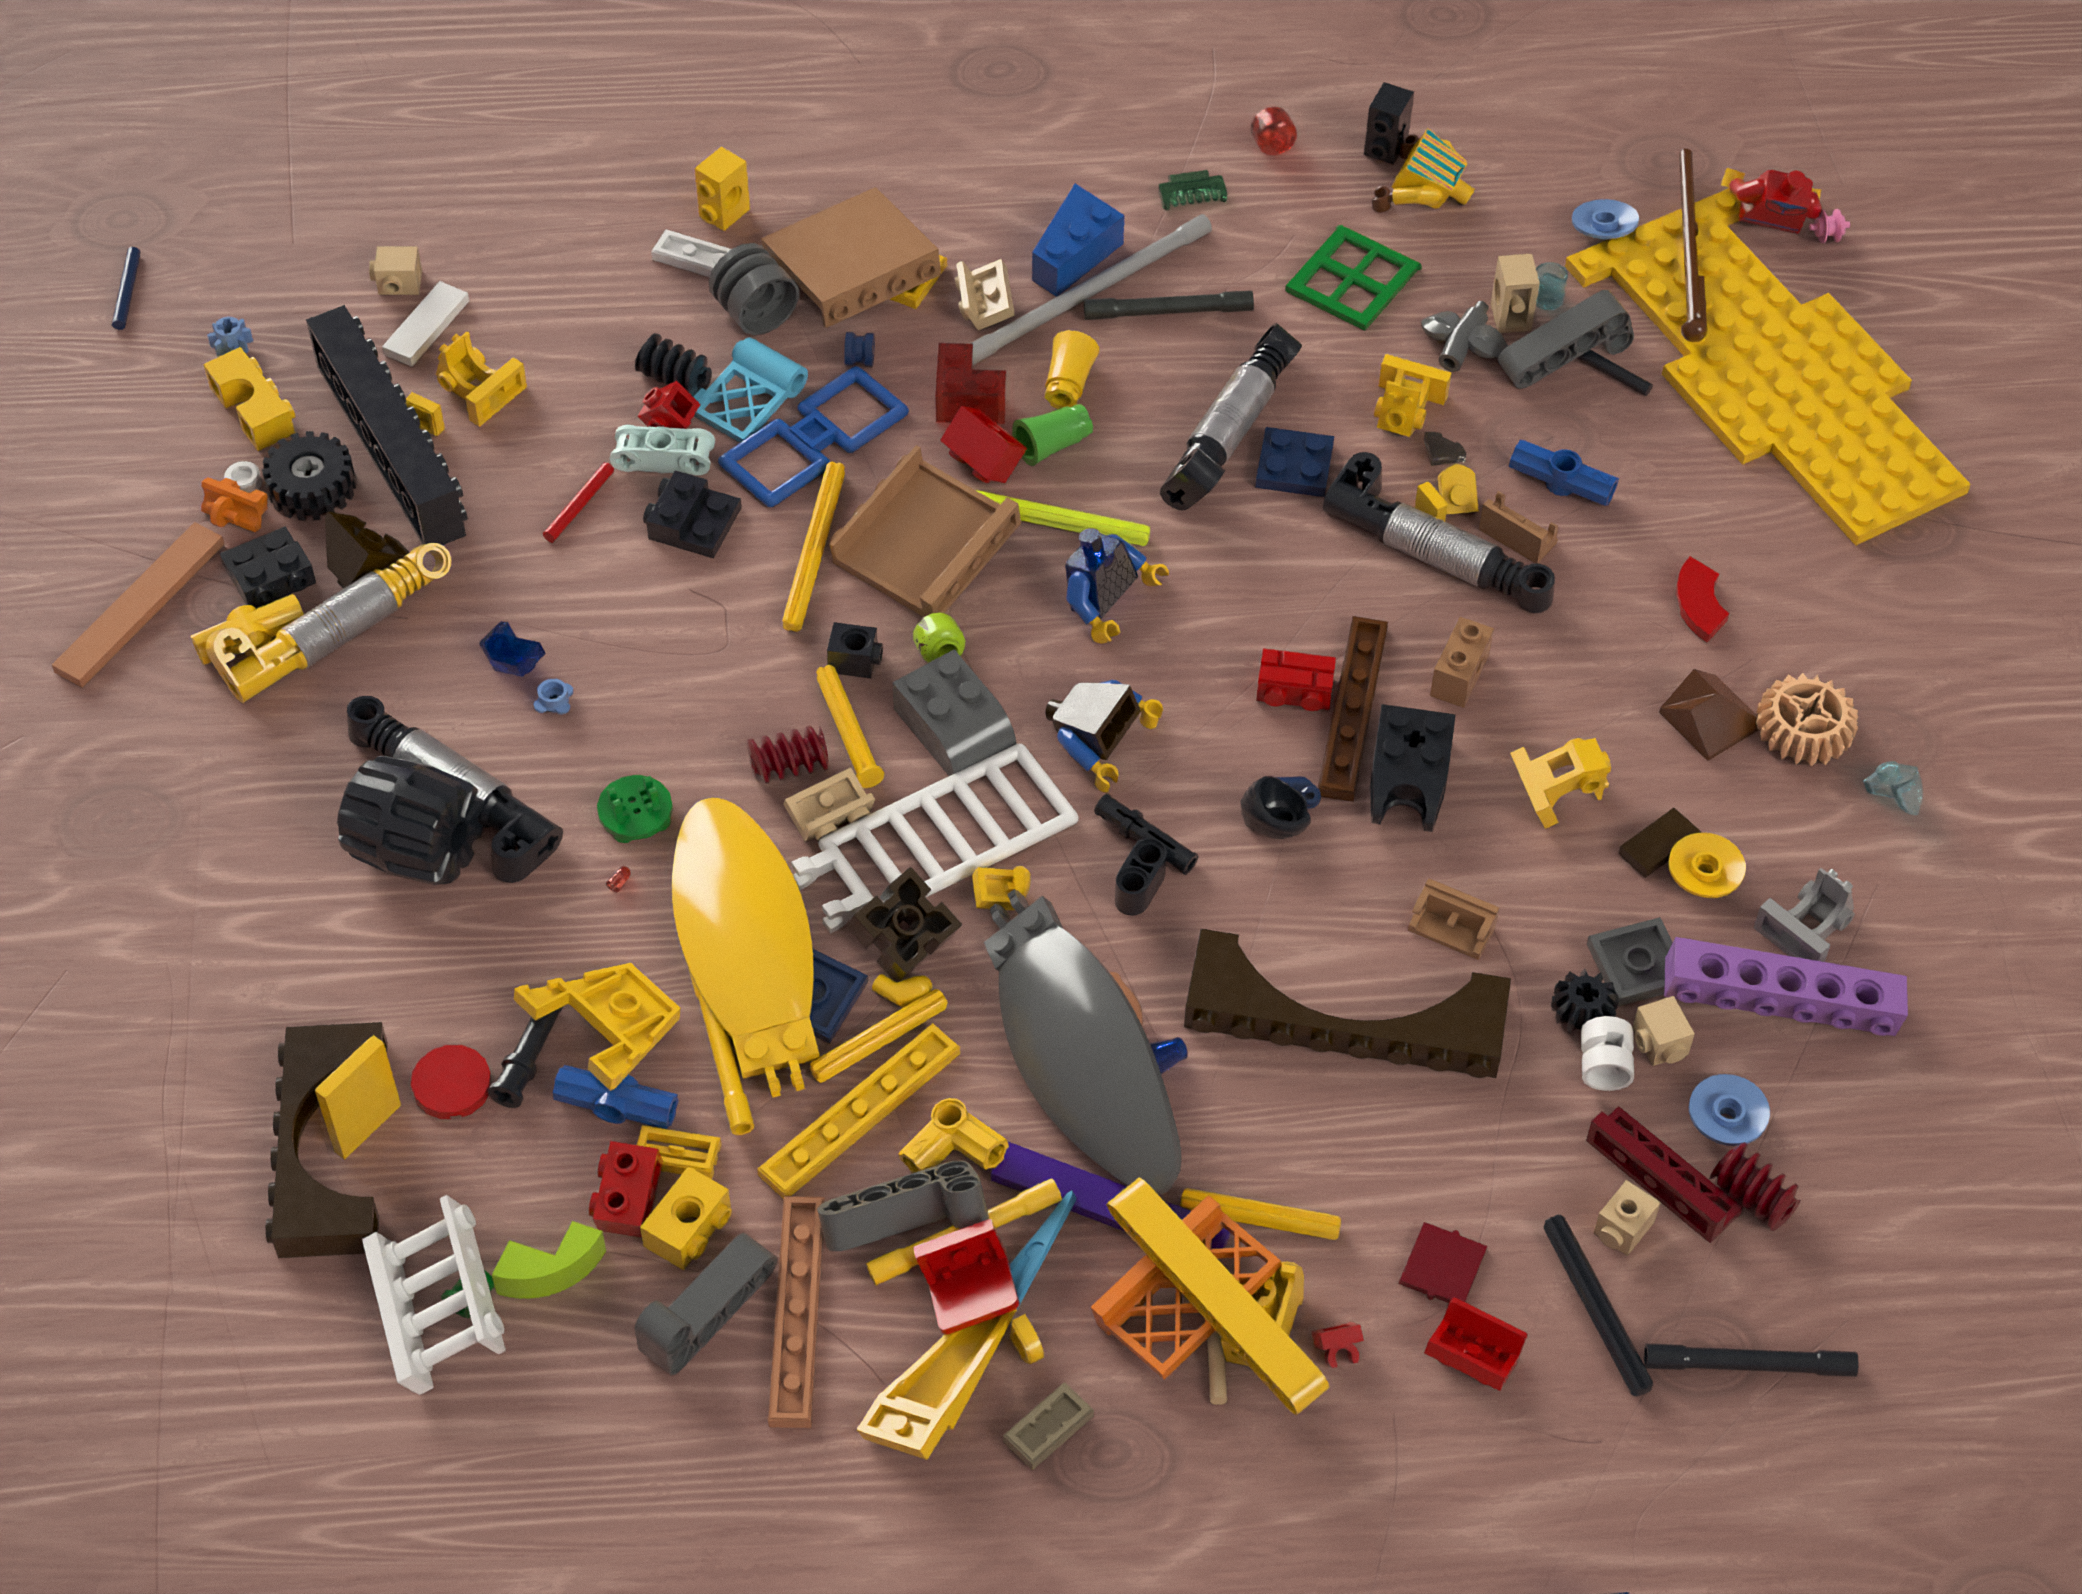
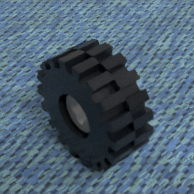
M306 431V437L299 438V434L295 433L291 435L292 440L289 442L284 438L278 441L279 449L274 447L269 449V458L264 457L263 478L270 502L273 503L274 508L278 512L283 510L284 516L291 519L296 514L299 521H306V516H312L313 521L321 520L320 514H327V512L335 513V507L342 510L347 506L346 499L352 500L354 496L353 489H356L357 486L354 467L347 446L345 444L341 445V441L334 436L330 440L328 433L321 432L319 437H315L314 431ZM312 470L311 475L305 476L306 471L310 472Z

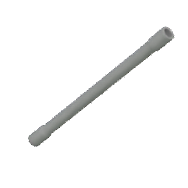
M1203 214L1178 227L1176 231L1015 321L961 348L963 359L969 366L975 365L996 353L1001 347L1082 303L1084 300L1091 298L1181 246L1188 245L1212 231L1209 219Z

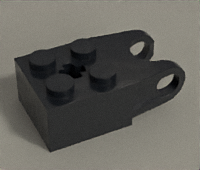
M1381 704L1369 787L1372 824L1381 825V821L1390 808L1406 805L1414 808L1420 814L1424 831L1433 832L1445 795L1456 714Z

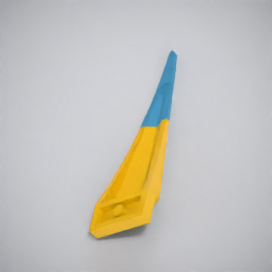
M1073 1191L1068 1192L1026 1246L1010 1263L1019 1305L1076 1201ZM1017 1309L952 1334L943 1335L907 1371L878 1395L857 1428L863 1439L928 1460L946 1430H953Z

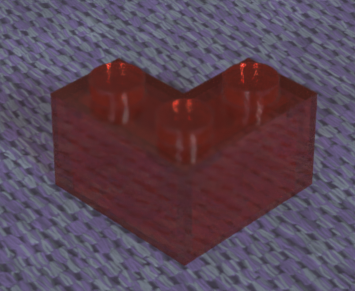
M939 343L935 391L936 422L951 423L962 405L980 409L997 424H1005L1006 370L973 369V344Z

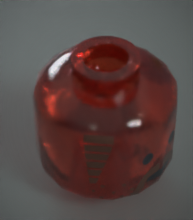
M1281 107L1265 108L1258 112L1252 120L1251 134L1259 149L1266 155H1281L1289 151L1295 144L1297 129L1288 112Z

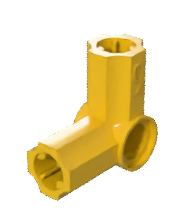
M947 1098L934 1106L931 1113L932 1120L898 1153L900 1160L912 1173L939 1165L953 1150H958L984 1170H987L989 1168L995 1169L1004 1160V1155L1009 1145L1003 1136L968 1113L962 1101L955 1098Z

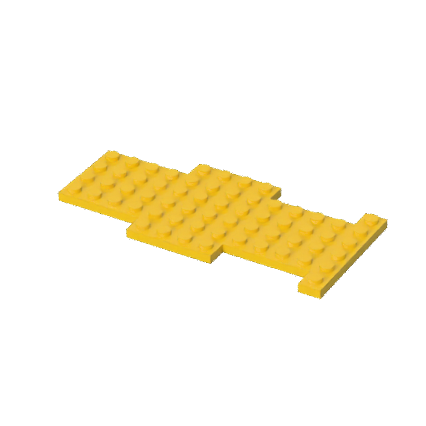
M1729 188L1695 202L1696 223L1698 224V235L1696 236L1698 275L1704 276L1708 326L1706 336L1699 342H1689L1681 333L1682 325L1687 322L1682 208L1638 226L1626 236L1605 240L1566 257L1565 268L1583 288L1612 276L1684 357L1665 364L1662 376L1739 462L1744 465L1771 452L1855 546L1968 493L1971 485L1969 481L1890 399L1909 390L1912 382L1911 378L1830 293L1801 304L1728 227L1738 222L1740 201L1732 194Z

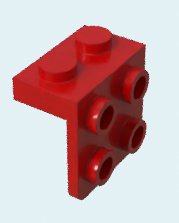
M991 1218L913 1247L915 1258L929 1285L938 1327L942 1334H952L1018 1308L1019 1299L1008 1256Z

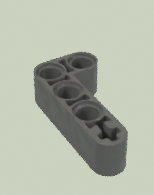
M1601 290L1506 347L1498 357V364L1517 388H1527L1601 343L1613 355L1626 350L1634 340L1630 315L1611 291Z
M962 1160L946 1162L828 1200L817 1208L826 1247L830 1251L849 1250L945 1218H949L953 1226L958 1229H963L989 1219L980 1177L968 1162Z
M746 1233L738 1235L669 1307H666L660 1301H654L643 1310L636 1321L634 1329L639 1351L670 1375L679 1373L770 1277L777 1265V1256Z

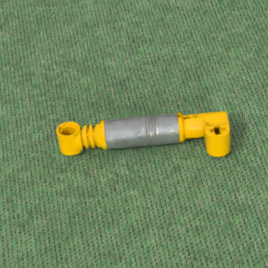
M428 543L415 547L404 556V559L401 558L396 564H391L389 569L370 571V573H367V575H364L345 589L343 588L342 591L340 590L339 593L337 592L336 595L334 594L331 598L323 601L315 609L312 608L311 611L300 616L294 622L292 621L291 624L289 623L288 626L286 625L285 628L283 627L277 632L274 640L256 650L249 637L242 630L224 628L214 631L206 641L207 655L237 700L244 703L295 669L304 670L310 665L312 666L313 663L315 664L316 661L318 662L325 655L327 656L335 649L337 650L345 642L352 640V638H355V636H358L367 628L369 629L370 626L372 627L373 624L375 625L402 606L403 600L407 596L412 595L414 591L420 590L421 586L424 587L435 579L445 576L451 567L450 553L443 545L438 543ZM427 552L435 558V567L432 571H428L423 565V557ZM232 640L234 642V646L230 648L232 653H223L221 648L226 645L225 641ZM245 652L247 655L245 659L228 668L226 663L235 658L234 654Z

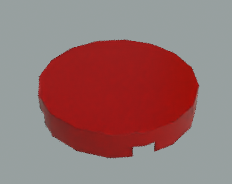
M445 1045L431 1050L419 1059L412 1071L411 1089L417 1105L426 1114L438 1119H451L450 1116L461 1115V1117L471 1115L484 1105L489 1096L488 1089L492 1084L491 1072L486 1059L476 1050L464 1045Z

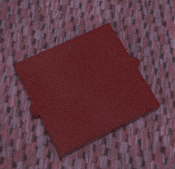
M1424 1222L1399 1279V1284L1426 1294L1429 1300L1436 1298L1449 1303L1452 1298H1458L1466 1302L1488 1246L1460 1236V1232L1457 1230L1450 1232Z

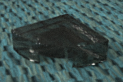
M1439 432L1424 433V443L1431 466L1466 461L1467 453L1459 442L1456 441L1454 443L1442 437V433Z

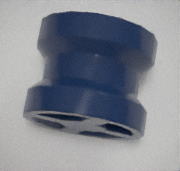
M846 332L845 366L863 363L865 367H873L875 334L866 333L864 336H857L854 332Z

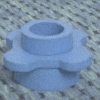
M548 679L538 685V700L534 702V709L538 713L549 711L562 715L569 712V697L574 693L573 687L570 684L564 683L559 679Z

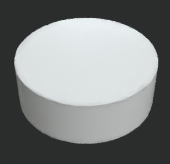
M242 461L234 463L227 468L224 474V478L236 481L240 486V490L248 493L255 489L258 490L262 484L259 468L251 462Z

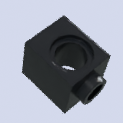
M834 622L827 647V663L835 667L839 675L871 679L874 665H880L883 656V643H878L877 628Z

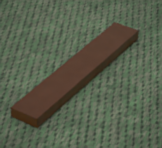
M1357 616L1352 617L1318 783L1321 797L1354 802L1388 629L1387 621Z

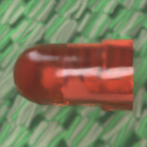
M626 866L618 868L614 875L608 879L606 886L618 893L631 875L630 869Z

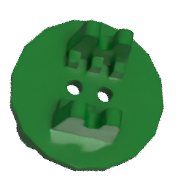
M631 775L613 781L601 792L597 803L599 822L605 830L612 834L613 838L619 843H628L632 840L649 838L660 831L666 830L671 824L673 806L670 792L663 783L651 776Z

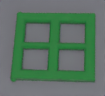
M1338 225L1332 235L1287 283L1285 292L1366 331L1414 274L1422 269V265L1343 225ZM1344 241L1368 252L1354 269L1330 258ZM1377 256L1401 268L1387 285L1362 274ZM1320 268L1344 279L1329 297L1306 286ZM1353 284L1377 295L1362 313L1338 302Z

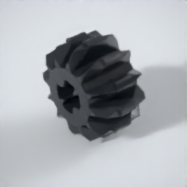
M1584 969L1579 977L1569 971L1568 975L1565 976V980H1559L1554 988L1553 993L1555 995L1552 997L1551 1007L1552 1011L1556 1012V1023H1568V1033H1571L1575 1029L1581 1030L1582 1026L1591 1019L1604 1016L1616 1017L1615 1010L1618 1009L1619 995L1614 994L1613 982L1602 983L1603 977L1601 972L1592 977Z

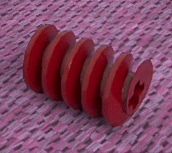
M806 726L804 738L797 729H792L789 741L782 732H778L775 737V744L772 743L767 735L762 736L760 748L754 739L747 740L748 755L754 778L756 780V775H760L765 784L770 783V775L773 771H775L780 781L784 780L786 768L791 770L794 777H799L800 765H804L808 773L813 774L814 763L817 761L824 771L828 770V751L821 726H819L818 735L812 726Z
M1743 1142L1726 1153L1713 1169L1709 1179L1718 1177L1717 1185L1721 1189L1731 1187L1730 1196L1734 1200L1743 1198L1742 1205L1746 1210L1756 1208L1755 1217L1759 1221L1769 1218L1768 1228L1771 1231H1775L1792 1216L1799 1206L1800 1199L1797 1200L1795 1198L1799 1186L1795 1183L1787 1189L1782 1188L1786 1175L1782 1173L1771 1179L1769 1176L1773 1164L1768 1163L1759 1169L1757 1164L1761 1155L1757 1152L1746 1158L1744 1154L1748 1144Z

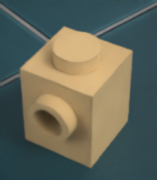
M377 246L376 258L371 260L369 264L370 280L376 281L379 295H419L422 266L418 247Z
M1674 996L1640 1006L1637 1009L1632 1027L1635 1032V1041L1640 1052L1647 1054L1653 1066L1664 1062L1676 1063L1689 1054L1695 1033Z
M1626 1180L1600 1211L1594 1234L1599 1236L1600 1240L1609 1248L1618 1249L1628 1256L1654 1224L1661 1202Z

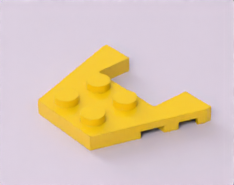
M632 963L584 972L582 979L565 982L562 978L547 980L546 986L530 989L528 984L519 986L514 989L513 999L535 1021L569 1004L613 1044L608 1049L589 1058L588 1070L610 1091L623 1081L680 1018L681 1010L673 1000Z

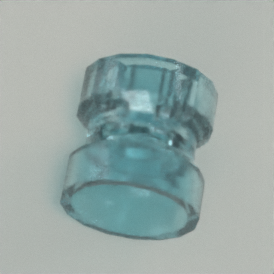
M1542 263L1536 268L1540 282L1536 306L1544 310H1553L1560 307L1564 301L1568 272L1565 267L1558 263Z

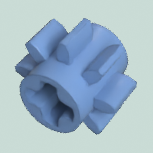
M223 317L212 324L214 333L207 334L210 347L215 348L218 357L239 347L245 353L249 352L247 343L253 342L251 329L246 328L243 319Z

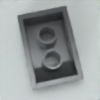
M955 649L892 682L894 710L948 776L1016 744L1013 727L1004 709Z

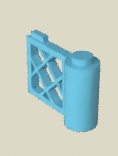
M751 337L741 340L735 345L732 351L733 361L707 390L701 388L694 396L701 404L694 417L738 442H742L760 430L787 398H794L802 391L808 378V370L805 367ZM735 375L746 381L745 388L728 391L726 389L727 383ZM767 393L773 396L768 404L753 405V395ZM748 396L749 407L729 410L728 400ZM724 401L725 411L709 413L704 410L710 403ZM751 416L752 422L743 432L731 424V419Z

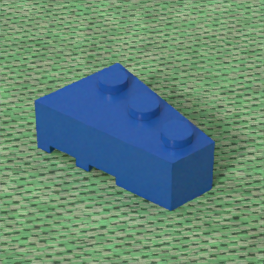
M1075 183L1032 252V281L1058 297L1124 244L1125 215Z

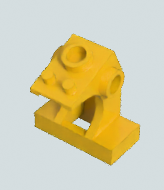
M465 332L462 336L455 334L451 338L452 344L448 346L443 344L439 348L441 353L438 356L439 364L435 375L443 389L448 392L452 391L466 400L469 421L480 427L527 388L524 364L513 357L498 370H493L485 365L484 355L477 348L472 347L469 332ZM474 379L482 382L479 386L470 384Z
M1385 354L1381 363L1378 386L1385 388L1384 397L1378 398L1374 410V417L1379 418L1377 428L1410 437L1415 429L1421 430L1427 410L1424 409L1427 401L1441 405L1445 404L1449 393L1451 372ZM1405 375L1421 379L1423 382L1418 383L1405 379Z
M1581 738L1572 739L1564 746L1532 761L1524 747L1510 753L1533 807L1545 829L1559 823L1553 806L1564 794L1581 789L1583 793L1594 792L1599 801L1602 799L1604 789L1609 787L1606 777L1611 772L1610 759L1605 751L1601 752L1596 738L1587 740ZM1567 765H1574V770L1554 778L1552 772Z

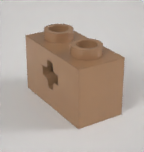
M1459 617L1434 668L1430 691L1431 697L1462 708L1465 707L1489 657L1494 628Z

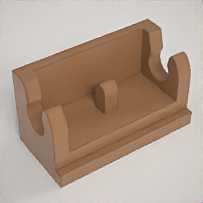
M1497 491L1495 502L1488 499L1483 504L1479 530L1535 564L1539 563L1557 544L1558 525L1551 522L1548 531L1506 507L1504 505L1505 494Z
M1428 878L1412 910L1415 914L1409 923L1408 931L1479 960L1495 930L1500 907Z

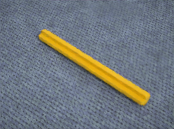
M831 461L825 468L782 619L783 628L787 631L798 632L803 626L845 476V466L841 462L835 463Z

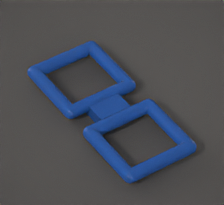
M854 366L798 404V411L805 418L791 427L782 419L773 420L721 455L718 459V464L763 504L771 508L825 472L826 465L830 460L820 451L835 442L847 453H853L906 417L909 413V408L862 368ZM854 382H857L889 408L890 411L850 437L816 408ZM778 434L812 464L773 491H770L738 464L737 461Z

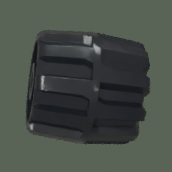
M377 756L374 761H365L358 768L351 781L348 782L338 811V841L341 848L349 852L352 858L388 874L432 885L449 884L459 877L460 868L467 867L474 857L473 842L481 838L483 826L478 822V815L485 809L484 800L476 797L478 789L470 782L440 769L389 756Z

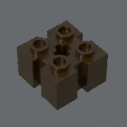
M909 867L889 884L880 896V899L876 895L856 912L846 925L848 930L865 949L874 944L880 950L882 955L878 958L877 962L895 982L903 980L922 963L928 953L932 955L962 926V923L943 902L939 903L936 907L930 903L926 896L931 889L912 867ZM905 921L910 927L905 931L899 927L898 923L901 924Z

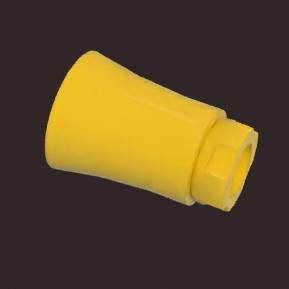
M1068 330L1059 332L1053 338L1051 364L1045 384V399L1049 401L1050 406L1056 409L1075 406L1078 403V399L1082 396L1085 382L1100 351L1097 342L1089 335Z

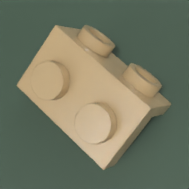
M1002 259L974 271H970L964 261L956 263L958 277H955V283L962 298V301L958 304L960 312L966 321L971 320L977 330L980 331L1015 316L1007 266Z
M850 767L786 798L783 804L804 842H807L815 837L819 841L821 837L836 831V827L848 821L853 823L869 815L875 798L872 793L866 795Z

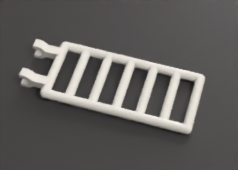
M1019 743L821 837L818 845L822 852L810 858H798L791 862V866L796 872L793 876L799 890L812 884L817 877L835 869L853 894L841 901L833 900L822 905V910L826 914V917L822 918L823 924L831 934L842 928L856 912L874 898L837 846L857 838L890 884L901 875V872L870 830L890 822L930 877V879L924 881L931 889L926 896L928 897L971 876L977 867L987 868L1075 825L1079 817L1026 746ZM1018 760L1058 812L1059 816L1041 824L999 768ZM986 775L1027 831L1009 840L968 786V783ZM954 791L995 847L976 855L935 799ZM922 806L963 863L944 872L903 815Z

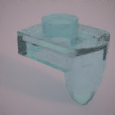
M1889 761L1879 765L1874 773L1863 780L1867 793L1894 798L1896 804L1904 812L1915 816L1919 814L1923 799V784L1917 767Z

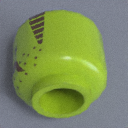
M939 612L925 616L917 623L913 631L914 644L923 660L927 663L954 649L961 656L965 649L966 640L963 632L956 621L948 614Z

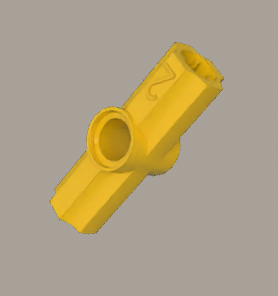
M291 594L257 609L251 605L239 606L229 613L225 622L190 637L200 661L206 665L211 663L206 652V641L214 631L224 628L242 630L249 637L256 650L268 644L271 641V637L276 636L279 630L283 627L285 628L286 625L288 626L289 623L291 624L292 621L294 622L300 616H303L304 613L295 594ZM232 640L225 641L226 645L221 648L223 653H232L230 648L234 646V642Z

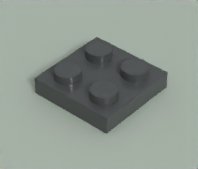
M1661 917L1588 937L1587 946L1602 974L1604 982H1613L1614 994L1619 995L1618 1007L1664 995L1665 957L1673 942Z

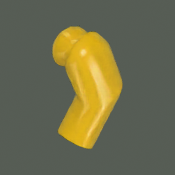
M880 974L873 982L872 991L900 1007H905L931 992L933 986L931 980L924 975L913 976L903 981L895 982L887 976Z

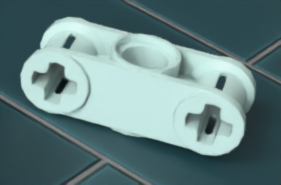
M622 425L618 427L615 433L617 444L610 454V462L616 469L625 472L674 473L676 470L691 475H703L710 469L709 452L715 446V437L709 431L700 428L680 429Z

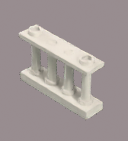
M448 1195L440 1198L445 1219L399 1243L390 1241L377 1232L362 1239L397 1382L418 1395L434 1388L430 1374L433 1365L479 1342L497 1354L506 1351L502 1339V1334L505 1331L504 1325L494 1309L473 1227L476 1225L474 1215L467 1205H461ZM450 1236L453 1255L406 1279L403 1268L405 1258ZM459 1270L463 1290L415 1314L412 1304L414 1293ZM468 1306L473 1326L424 1350L421 1339L423 1329Z

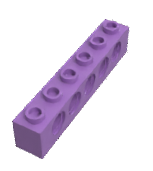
M1675 937L1665 957L1664 997L1674 996L1675 999L1685 1003L1697 1002L1715 1005L1721 1009H1739L1756 1012L1762 1016L1774 1015L1792 1018L1803 1023L1816 1022L1828 1024L1839 1029L1851 1028L1869 1031L1880 1036H1896L1908 1016L1907 976L1679 937Z

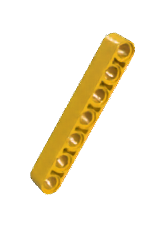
M1137 1178L1106 1204L1109 1212L1124 1231L1290 1412L1298 1415L1329 1389V1383L1318 1367L1142 1178Z

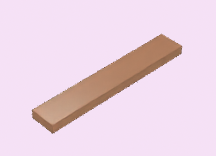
M194 522L52 664L54 673L83 688L224 545L223 537Z
M784 1196L768 1416L769 1427L811 1428L823 1248V1231L817 1208L825 1202V1197Z

